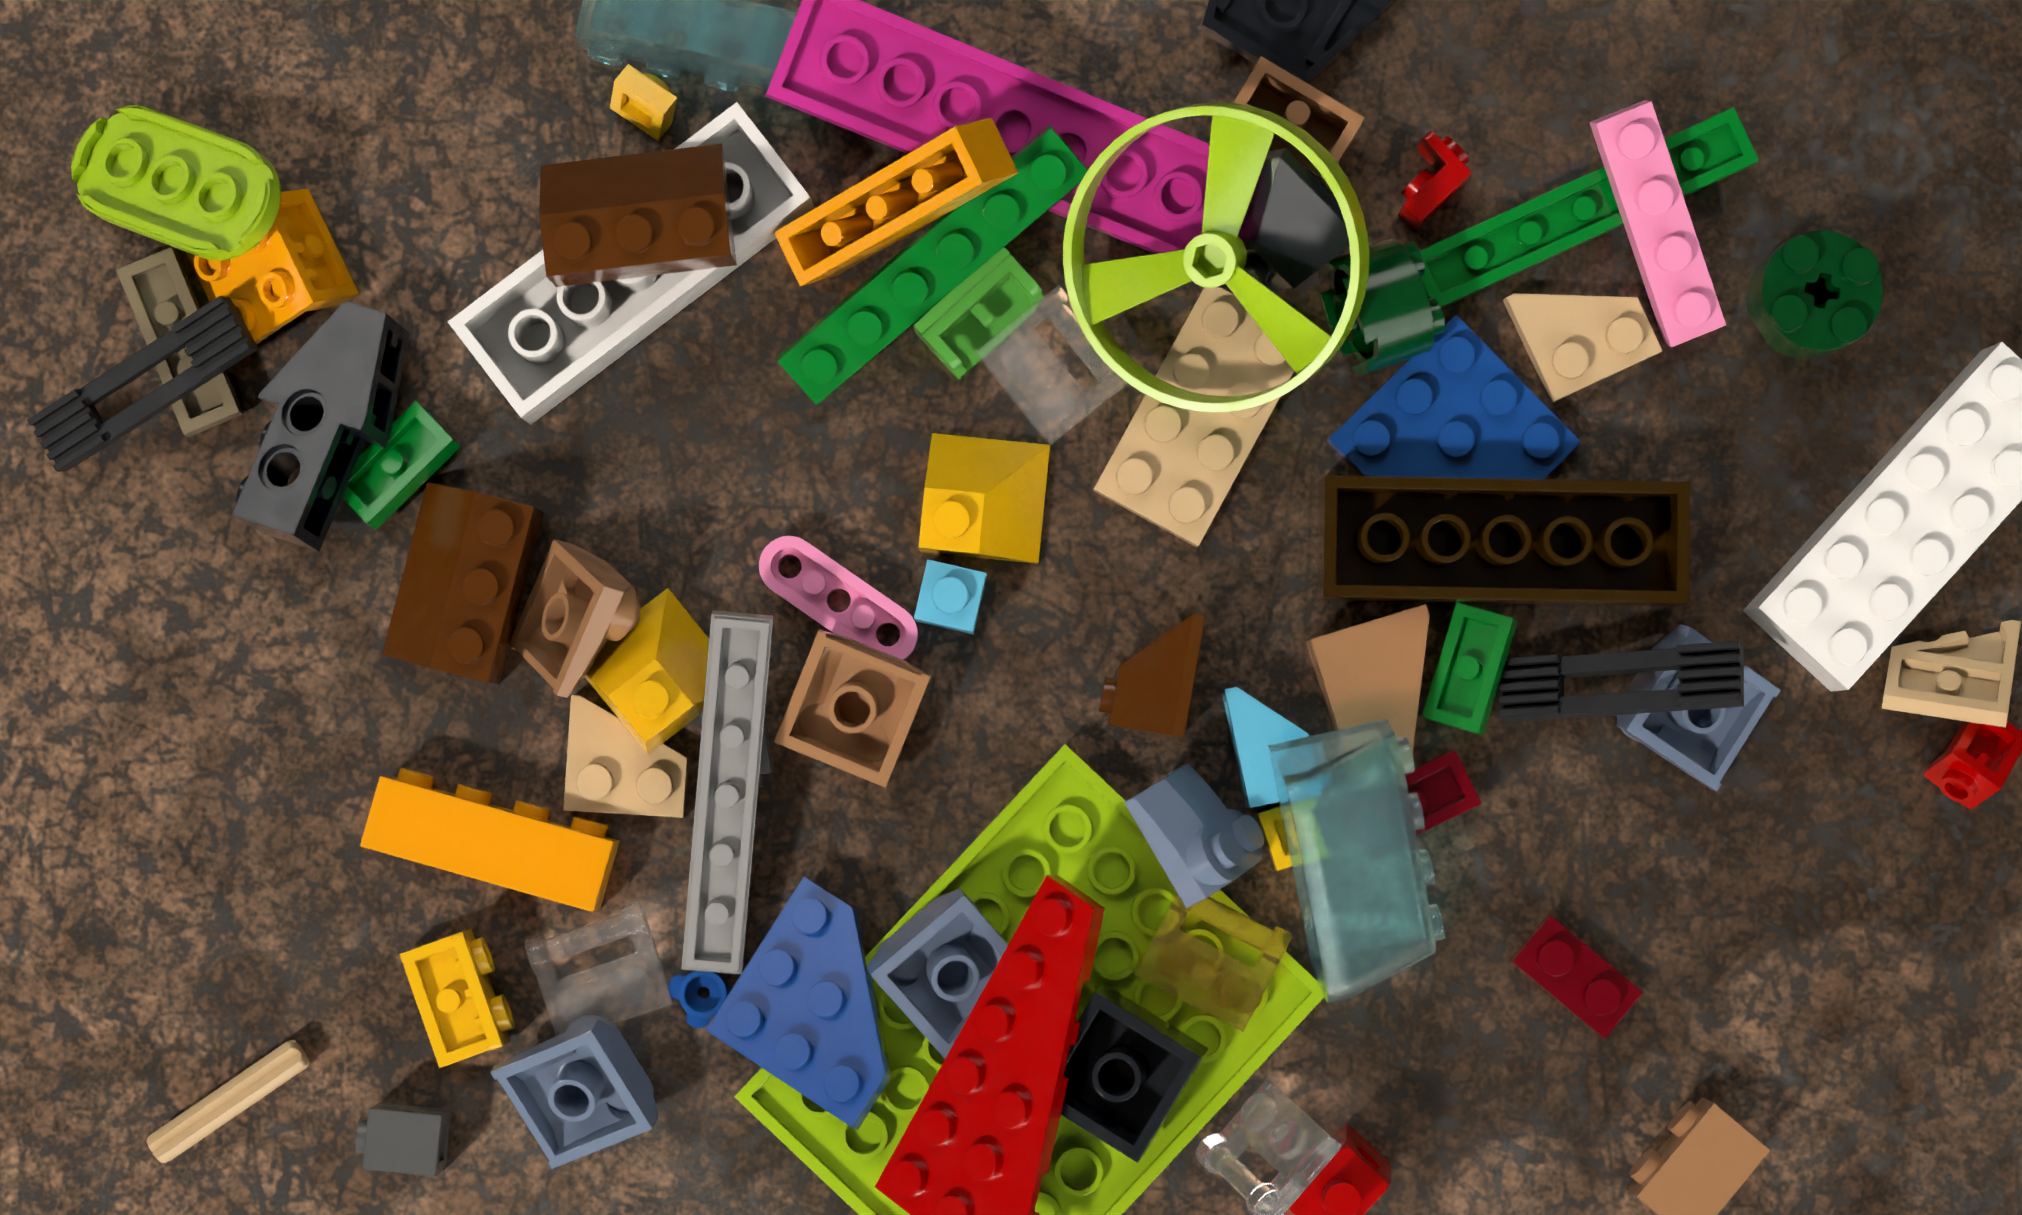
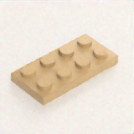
M1218 286L1215 288L1204 287L1156 377L1173 386L1191 392L1216 396H1237L1276 387L1290 380L1294 370L1236 296ZM1145 394L1093 491L1189 544L1198 547L1279 398L1253 408L1238 411L1202 412L1175 407Z

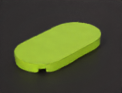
M137 105L115 109L120 113L111 116L109 119L102 116L91 124L80 138L71 163L72 180L77 183L80 194H77L87 210L101 219L204 259L222 261L236 258L254 248L269 232L278 214L281 188L275 168L264 155L248 144Z

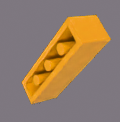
M992 118L958 125L780 228L774 234L801 287L838 276L1018 174V171Z
M400 768L398 777H379L361 839V847L587 911L595 912L601 909L620 840L606 837L607 825L579 817H573L571 826L548 820L551 811L548 808L516 800L513 810L490 804L493 793L462 784L457 785L455 794L432 788L435 780L434 776L406 768Z

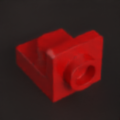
M1431 130L1421 139L1417 151L1430 163L1437 173L1433 175L1426 168L1401 192L1407 201L1403 204L1398 216L1413 232L1461 189L1472 174L1466 166L1469 158L1464 150L1449 136L1445 135L1440 139Z
M1963 721L1945 753L1929 764L1924 776L1938 786L1949 799L1961 803L1966 808L1973 809L2002 788L2022 752V731L2008 721L2006 728Z

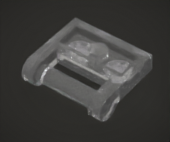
M1060 284L975 351L979 359L1048 445H1052L1128 384L1111 370L1093 349L1078 324L1073 310L1067 304L1069 301L1068 294ZM1046 318H1049L1098 380L1086 392H1084L1034 329Z
M639 901L623 906L621 914L545 939L544 935L541 934L524 941L530 965L536 974L556 1036L565 1033L569 1024L581 1016L596 1015L616 1024L675 1003L674 998L670 996L668 990L669 983L644 909ZM628 936L631 937L636 953L559 978L555 961Z
M1266 1079L1255 1093L1246 1100L1242 1108L1219 1134L1208 1135L1199 1143L1196 1150V1158L1208 1172L1220 1174L1247 1201V1209L1252 1215H1284L1340 1150L1342 1145L1270 1080ZM1249 1145L1279 1172L1270 1183H1263L1238 1159Z

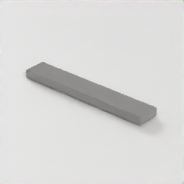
M712 610L681 967L683 970L742 974L773 627L772 615Z

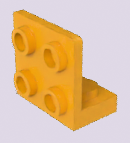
M308 188L281 192L278 214L271 229L254 248L243 255L229 260L214 261L186 252L209 302L219 296L230 297L256 345L304 312L340 306L344 301L349 302L359 295Z

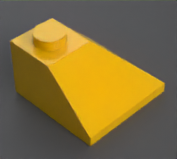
M932 433L918 546L920 552L1038 564L1050 445Z
M667 588L640 609V616L636 626L619 641H606L595 662L586 673L585 678L647 755L699 716L700 711H703L709 638Z

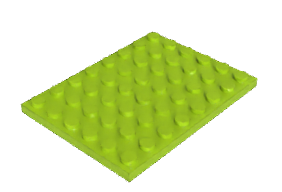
M1066 744L1058 750L865 956V960L868 966L886 939L935 898L959 888L976 904L980 912L1008 944L1046 875H1059L1105 907L1090 980L1083 984L1076 1020H1079L1094 993L1106 984L1209 1048L1147 1152L1138 1163L1064 1116H1060L1049 1172L1042 1175L1035 1212L1040 1213L1039 1215H1122L1329 991L1221 890L1186 909L1125 805V800ZM871 976L879 1013L877 1021L883 1052L887 1054L891 1079L859 1129L852 1128L762 1067L734 1097L858 1215H910L876 1189L875 1185L945 1058Z

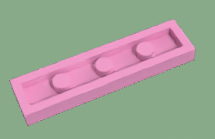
M1643 100L1589 122L1664 344L1674 347L1726 326L1652 101Z

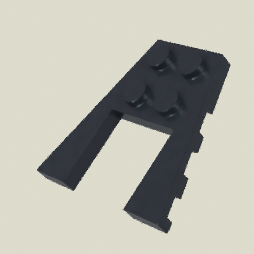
M1209 0L1200 32L1254 64H1257L1262 56L1310 84L1395 0Z

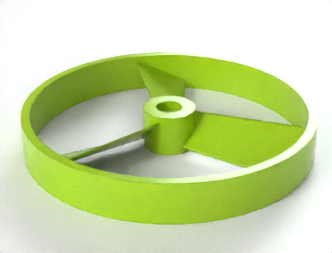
M1210 102L1176 108L1146 119L1116 138L1097 157L1079 184L1070 206L1063 240V268L1068 297L1076 320L1093 349L1111 370L1140 392L1163 403L1193 411L1230 412L1253 408L1273 401L1290 392L1316 374L1339 350L1354 326L1366 293L1369 275V243L1364 215L1350 181L1337 161L1316 139L1291 121L1272 112L1237 103ZM1212 116L1202 234L1194 237L1184 250L1085 264L1084 237L1090 207L1101 181L1119 155L1146 132L1165 122L1183 117ZM1275 134L1291 143L1318 169L1333 192L1345 221L1351 257L1350 282L1343 312L1332 336L1243 269L1246 264L1247 251L1238 235ZM1191 281L1205 288H1215L1226 284L1296 372L1297 376L1276 387L1246 395L1216 396L1191 392L1173 386L1142 368L1118 345L1105 327L1103 320Z

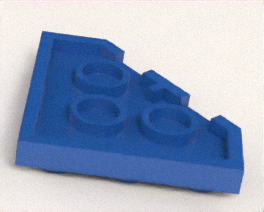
M1457 315L1445 325L1443 333L1435 335L1433 348L1429 352L1412 357L1326 440L1360 476L1544 479L1581 443L1556 415Z
M803 877L706 1031L852 1128L859 1129L891 1079L887 1054L883 1052L877 1021L879 1013L872 978L866 968L859 912L811 880Z

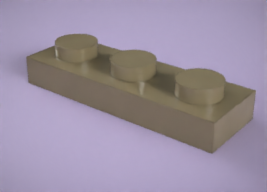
M172 247L116 270L146 345L172 330V326L201 308L178 251ZM186 347L156 365L163 384L193 366L191 363L192 357L187 356L184 351L187 349ZM227 370L172 404L183 435L188 437L244 414Z

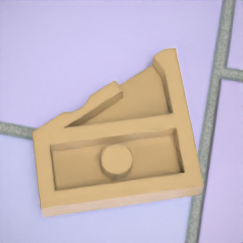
M1514 293L1503 300L1551 403L1663 351L1638 297Z
M2009 620L2001 622L2000 631L1971 638L1968 637L1965 630L1942 635L1933 642L1916 641L1893 646L1891 648L1882 709L2006 728L2021 621Z
M571 695L563 810L685 818L689 757L664 743L647 755L617 716L594 704L584 696Z

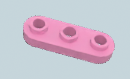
M779 537L771 541L764 548L759 560V572L765 585L773 592L834 634L851 638L902 660H905L912 654L918 641V629L913 617L904 608L799 537ZM795 556L801 561V571L794 578H785L780 573L779 566L785 557ZM836 590L848 592L851 598L850 606L843 612H834L828 605L830 594ZM884 624H894L900 631L898 642L892 646H884L877 639L878 629Z

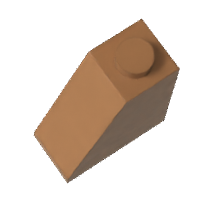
M1426 604L1305 641L1347 777L1356 778L1363 776L1365 786L1399 777L1400 773L1397 765L1412 761L1430 617Z

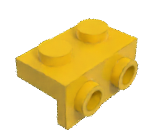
M472 928L399 954L439 1068L489 1050L497 1049L511 1042L508 1031L515 1028V1023L510 1006L503 994L499 996L494 994L488 977V973L495 971L493 958L483 937L475 939Z

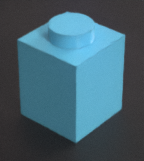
M927 559L914 620L974 635L987 573Z

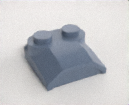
M1680 624L1671 633L1662 637L1652 650L1677 648V645L1712 642L1693 628ZM1744 665V707L1617 715L1616 726L1630 739L1644 744L1714 791H1718L1722 785L1720 781L1773 697L1776 698L1781 690ZM1679 670L1637 673L1625 693L1677 689V684H1679L1677 671Z
M1189 763L1176 768L1159 782L1124 802L1186 909L1233 882L1256 865L1262 858V846L1264 845V835L1256 820L1236 809L1228 810L1211 787Z
M959 888L935 898L886 939L866 968L873 979L937 1051L946 1058L1006 950L1008 943L980 912L976 904Z
M585 1015L576 1018L569 1024L565 1033L542 1042L494 1066L490 1072L494 1080L498 1079L547 1156V1163L551 1169L653 1129L659 1117L650 1079L618 1028L612 1022L600 1016Z

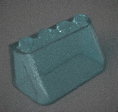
M1387 719L1268 745L1311 967L1327 1003L1351 999L1435 954L1436 941L1445 939V932L1438 905L1436 903L1429 905L1426 886L1435 884V877L1428 850L1426 848L1419 850L1415 830L1425 828V823L1417 793H1408L1405 774L1414 772V761L1407 737L1396 738Z

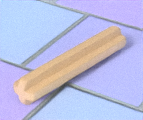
M295 1040L285 1042L149 1135L146 1141L150 1151L161 1163L173 1160L306 1069L310 1062L305 1051Z

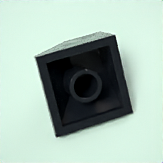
M1287 148L1269 151L1238 236L1243 241L1247 251L1246 264L1243 269L1271 291L1294 289L1349 246V238L1336 198Z

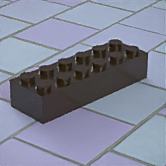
M1325 475L1319 481L1317 600L1676 607L1689 603L1690 482Z

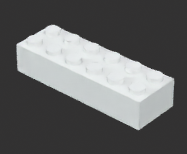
M738 102L675 148L680 149L722 143L737 265L556 287L546 277L542 249L448 321L449 325L517 414L530 425L775 240V231L814 209L811 197Z
M2003 342L1981 350L1743 610L1745 614L1831 692L1849 690L2021 502L2022 359Z

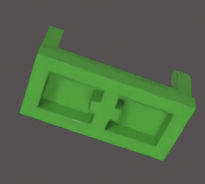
M1003 247L914 324V330L917 336L950 372L960 380L1040 308L1047 299L1041 293L1043 290L1014 259L1011 253Z

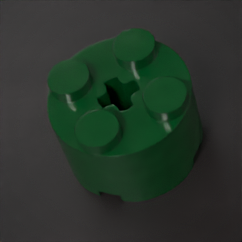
M1811 231L1800 234L1771 252L1754 270L1749 281L1746 296L1747 311L1750 319L1765 338L1764 341L1773 350L1785 356L1797 359H1816L1834 353L1859 340L1870 329L1879 314L1883 298V284L1879 271V262L1871 250L1864 248L1857 241L1844 234L1833 231ZM1812 284L1817 287V293L1823 296V303L1816 307L1813 306L1814 296L1805 293V288Z
M1388 238L1369 245V275L1364 300L1351 332L1339 348L1343 357L1352 353L1356 355L1360 364L1352 367V369L1358 375H1365L1429 352L1433 348L1435 335L1445 331L1443 312L1434 298L1428 299L1420 277L1425 273V266L1420 250L1413 241L1401 244L1394 238ZM1350 252L1334 257L1319 269V278L1329 275L1331 290L1322 292L1320 295L1332 334L1342 315L1348 294L1351 265Z

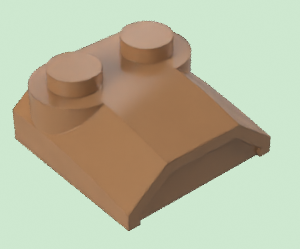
M554 539L508 646L519 652L554 688L553 692L557 696L567 698L589 671L606 641H619L636 626L640 616V603L637 599L636 591L604 559L574 544Z
M819 629L774 742L886 788L932 675L907 661L856 640Z

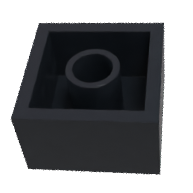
M1105 984L1094 993L1078 1020L1080 1021L1076 1045H1070L1064 1077L1068 1078L1061 1115L1138 1163L1147 1152L1209 1048Z

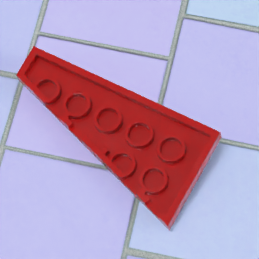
M1046 875L875 1185L876 1189L910 1215L1040 1214L1035 1212L1042 1175L1049 1172L1068 1083V1078L1064 1077L1070 1045H1076L1080 1021L1076 1020L1083 984L1090 980L1105 907L1059 875Z

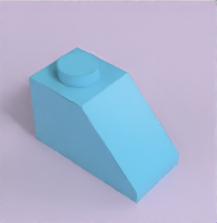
M1238 687L1221 690L1245 806L1252 808L1321 793L1319 780L1328 779L1327 765L1321 743L1311 745L1307 732Z

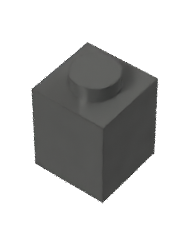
M378 1103L369 1108L368 1117H360L356 1131V1153H364L362 1170L433 1177L440 1174L446 1167L451 1109Z

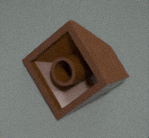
M1191 615L1118 667L1116 678L1105 676L1099 712L1110 713L1108 726L1173 738L1184 737L1205 616Z

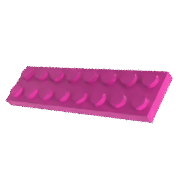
M801 0L765 97L906 154L955 126L992 118L1012 157L1051 124L1088 168L1116 138L1133 126L1148 119L860 0ZM1162 124L1146 132L1121 153L1108 169L1092 201L1086 226L1154 254L1184 250L1194 237L1202 234L1210 144ZM1079 184L1047 211L1067 218Z

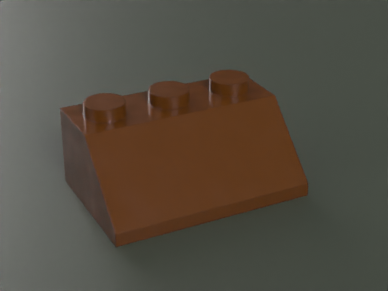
M722 143L541 165L539 218L546 277L556 287L737 265Z
M427 482L382 655L499 685L509 648L508 644L512 637L544 512L534 506L475 491Z

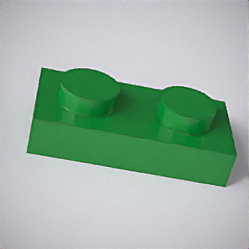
M415 401L393 422L386 448L371 444L358 457L342 498L366 524L377 530L462 446L421 404Z
M1456 602L1422 714L1423 718L1482 736L1484 735L1518 621L1516 619Z

